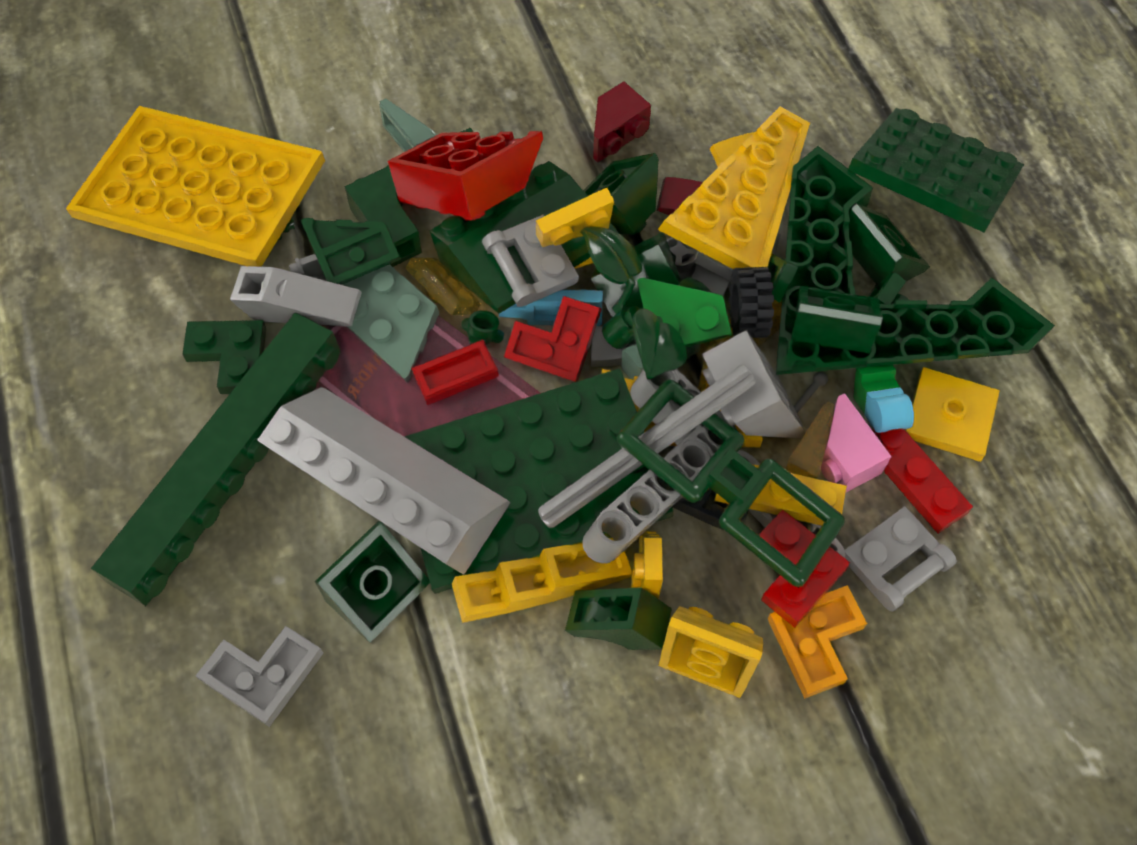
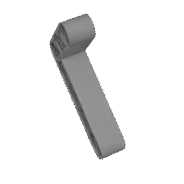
M643 369L632 385L630 394L634 403L641 408L662 383L668 379L676 381L694 397L701 392L677 369L652 379H647ZM670 400L652 421L658 424L679 409L680 406ZM720 410L717 411L716 414L726 421ZM700 423L676 440L674 443L677 446L664 459L693 481L724 441ZM649 470L600 513L583 537L584 551L595 562L610 563L683 496ZM603 532L608 533L613 540L607 538Z

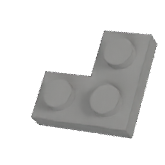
M285 626L259 662L226 640H223L196 674V677L270 727L323 655V651L314 643Z

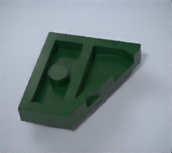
M313 218L301 220L328 282L343 285L401 260V256L385 222L365 221L363 223L341 219L323 221L314 220Z

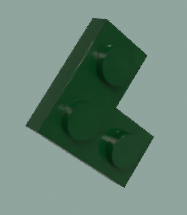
M263 320L189 321L186 326L182 354L186 362L220 361L217 389L220 394H230L264 352L267 328Z

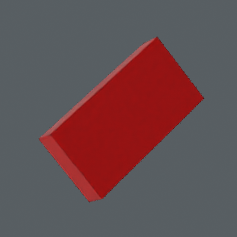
M484 340L411 368L427 406L499 377L498 369Z

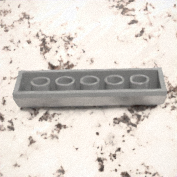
M323 387L282 405L257 440L463 575L510 504L507 499Z

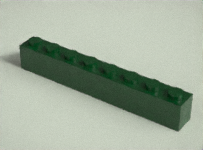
M297 313L292 315L94 563L91 569L97 575L145 607L153 597L158 596L164 590L168 577L177 565L190 556L194 543L203 531L215 523L220 509L229 497L241 489L245 476L256 462H260L266 456L269 448L257 440L282 405L314 391L317 382L327 370L332 369L336 364L341 350L333 331Z

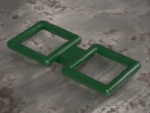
M672 379L664 381L618 433L617 443L689 502H698L706 491L711 488L730 504L719 519L721 528L795 587L803 586L845 523L844 516L775 460L765 459L756 468L737 453L744 443L743 435L716 413L701 424L724 442L694 480L688 479L638 438L670 400L682 407L694 398L691 393ZM770 479L824 521V524L796 565L740 521Z

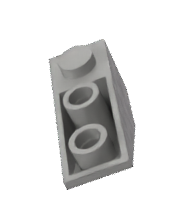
M241 266L230 300L252 320L287 323L292 315L297 313L319 325L352 326L362 292L359 289L275 267Z

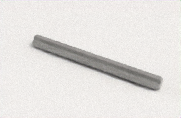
M739 365L638 438L658 454L754 386L756 381L753 374L746 366ZM622 448L539 507V516L549 528H554L640 467L642 463Z

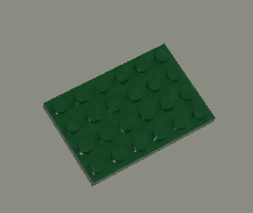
M621 368L404 436L510 502L464 575L495 571L501 562L539 557L545 548L583 543L584 535L600 513L649 471L642 464L554 528H549L539 516V507L622 449L617 443V435L637 411ZM671 507L656 522L673 517V508ZM603 532L607 538L611 537L608 533ZM421 548L431 589L434 594L452 589L454 578L463 574Z

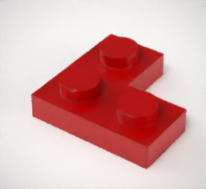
M563 296L552 332L515 321L504 358L577 382L602 308Z
M783 509L759 534L760 537L795 565L816 536ZM829 547L803 586L795 587L782 576H779L763 593L761 601L795 628L848 569L851 562Z

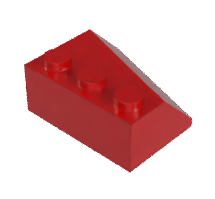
M509 131L499 132L497 135L482 139L479 132L440 133L388 160L399 202L415 205L416 208L420 209L427 208L439 211L440 214L460 216L465 220L481 218L485 215L486 210L526 187L543 141L542 131H530L523 138H514L513 132Z

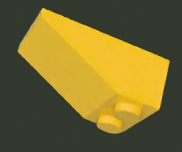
M679 606L669 622L658 666L741 698L761 659L763 638L754 635V631L746 625L736 622L728 625L715 620L711 613L702 608L689 607L687 609Z

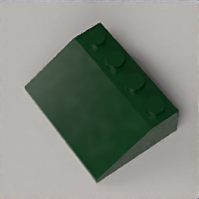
M548 161L536 166L531 171L524 189L486 210L485 215L481 218L465 220L460 216H451L429 230L441 265L500 314L516 303L512 298L513 290L493 254L487 253L483 246V238L493 231H504L538 216L551 214L587 197V194L570 174ZM610 223L608 229L619 234V232ZM584 236L561 244L573 267L590 258ZM515 246L508 247L507 249L526 283L534 284L535 282Z

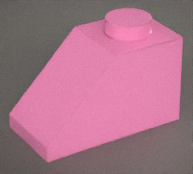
M844 393L837 397L831 411L820 464L826 480L846 485V492L882 474L891 455Z

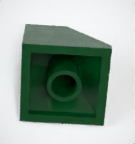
M656 153L612 161L583 190L589 196L608 188L614 199L610 223L620 235L629 234L632 236L639 233L646 227V220L656 211L659 158Z

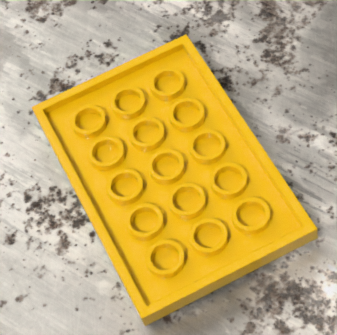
M138 106L68 204L66 210L75 219L240 265L262 267L323 166L325 158L320 150Z

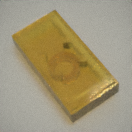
M411 258L405 269L427 290V295L433 301L440 303L450 315H469L478 311L481 306L480 301L437 258Z

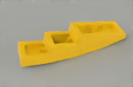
M578 543L545 548L539 557L501 562L495 571L456 576L452 582V588L462 623L554 602L574 596L575 591L594 590L631 577L632 570L625 551L610 563H599L589 558L584 551L583 544Z

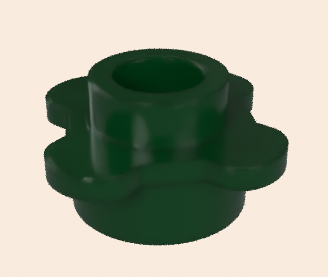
M479 310L461 322V328L469 336L468 342L470 345L484 340L486 345L491 342L500 343L504 339V332L498 329L499 319L492 312Z

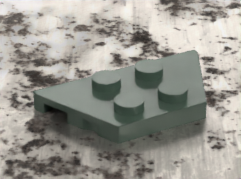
M389 264L343 284L347 287L359 289L362 292L352 326L345 327L409 385L414 378L411 368L415 366L419 353L423 354L428 342L427 335L435 325L439 310L429 298Z

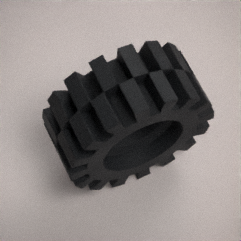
M767 267L735 268L732 271L733 274H731L729 288L731 296H729V303L731 305L729 313L731 316V328H733L732 333L736 336L747 330L752 338H767L771 333L770 328L773 325L771 317L774 316V309L772 308V302H774V295H772L773 283L770 282L771 274Z

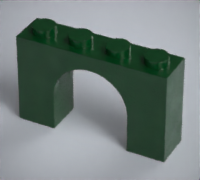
M468 128L461 132H473V130ZM389 165L344 186L350 210L358 222L380 221L387 224L401 256V260L390 264L392 267L422 253L419 232L403 210V203L399 202Z

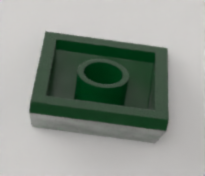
M856 204L851 209L848 227L849 239L852 244V255L876 284L893 272H896L904 280L908 281L930 268L928 263L887 215Z
M663 232L633 246L640 258L642 272L637 276H633L635 286L626 302V307L638 306L644 309L637 279L646 278L678 285L681 282L670 247ZM596 268L591 280L597 291H603V302L613 317L616 315L613 306L619 302L626 283L615 284L603 277Z
M800 286L791 340L870 353L883 318L878 298Z
M378 521L316 579L315 583L325 602L371 643L430 584V581L386 526Z

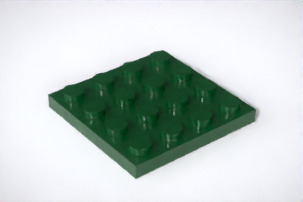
M895 108L854 155L848 171L985 233L1024 164L1017 161V158L1008 152H996L985 147L983 142L976 138H964L955 134L944 124L930 123L921 119L916 112L910 109Z

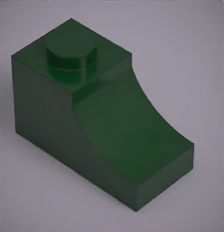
M642 587L579 590L574 593L565 631L574 637L604 640L624 646L628 650H662L672 608Z

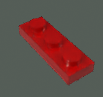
M872 429L891 455L884 473L937 534L963 518L972 510L973 506L904 429H893L882 433H876Z

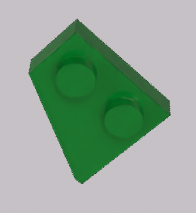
M646 278L637 279L643 308L650 310L656 316H660L663 323L672 325L680 334L685 347L732 336L723 295Z

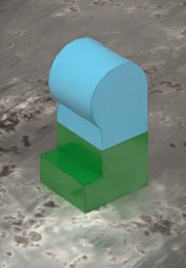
M893 365L856 368L853 398L876 433L900 428L910 429L913 426L914 411L912 402L895 380L896 369Z

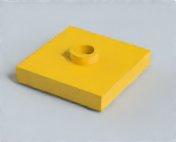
M923 367L919 374L912 400L914 411L913 426L910 429H905V431L916 442L981 462L986 454L1000 390Z

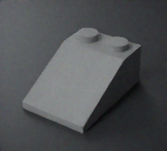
M747 330L702 354L708 366L707 369L703 370V374L709 386L739 365L746 366L755 378L756 383L754 386L720 409L729 425H737L745 435L801 439L808 435L778 375H776L775 369Z

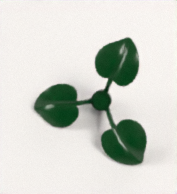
M586 227L582 229L580 233L585 238L589 255L600 274L615 284L626 283L619 302L613 306L616 315L602 327V334L605 340L612 347L623 349L635 339L647 379H652L681 367L686 362L687 351L678 331L672 325L663 323L660 316H656L648 309H641L638 306H625L635 286L633 276H637L642 272L640 258L633 246L623 236L612 230L602 227ZM685 278L678 284L683 287L711 292L702 282L693 278Z

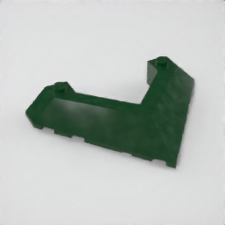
M819 146L793 166L785 260L798 267L782 298L776 375L1029 353L1054 328L1055 325L995 279L991 278L967 301L951 300L950 304H928L927 300H895L894 304H879L883 318L870 353L791 340L800 286L856 295L852 277L853 256L852 244L849 239V214L856 204L867 207L873 191L871 185L855 173L848 171L847 167Z

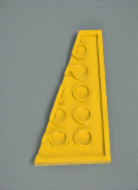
M780 106L691 196L682 202L673 214H670L663 221L658 230L732 269L768 267L791 189L793 166L799 162L810 122Z

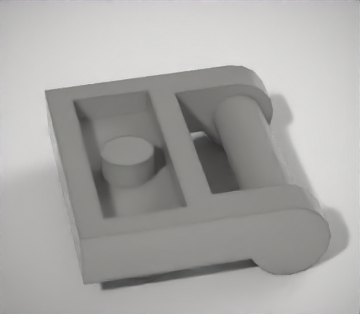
M544 215L504 231H493L482 240L487 253L493 254L513 290L512 298L518 307L533 303L578 282L579 275L561 245L541 246L536 236V220L544 217ZM515 246L533 278L534 284L526 283L510 255L508 247Z
M906 506L845 549V558L851 562L849 565L850 569L887 610L892 612L904 604V598L940 570L943 572L948 571L957 562L954 553L944 544H940ZM920 550L927 557L925 561L893 585L887 583L883 578Z

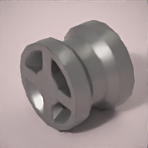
M672 237L668 238L667 242L681 281L685 278H691L696 268L694 259L697 250Z

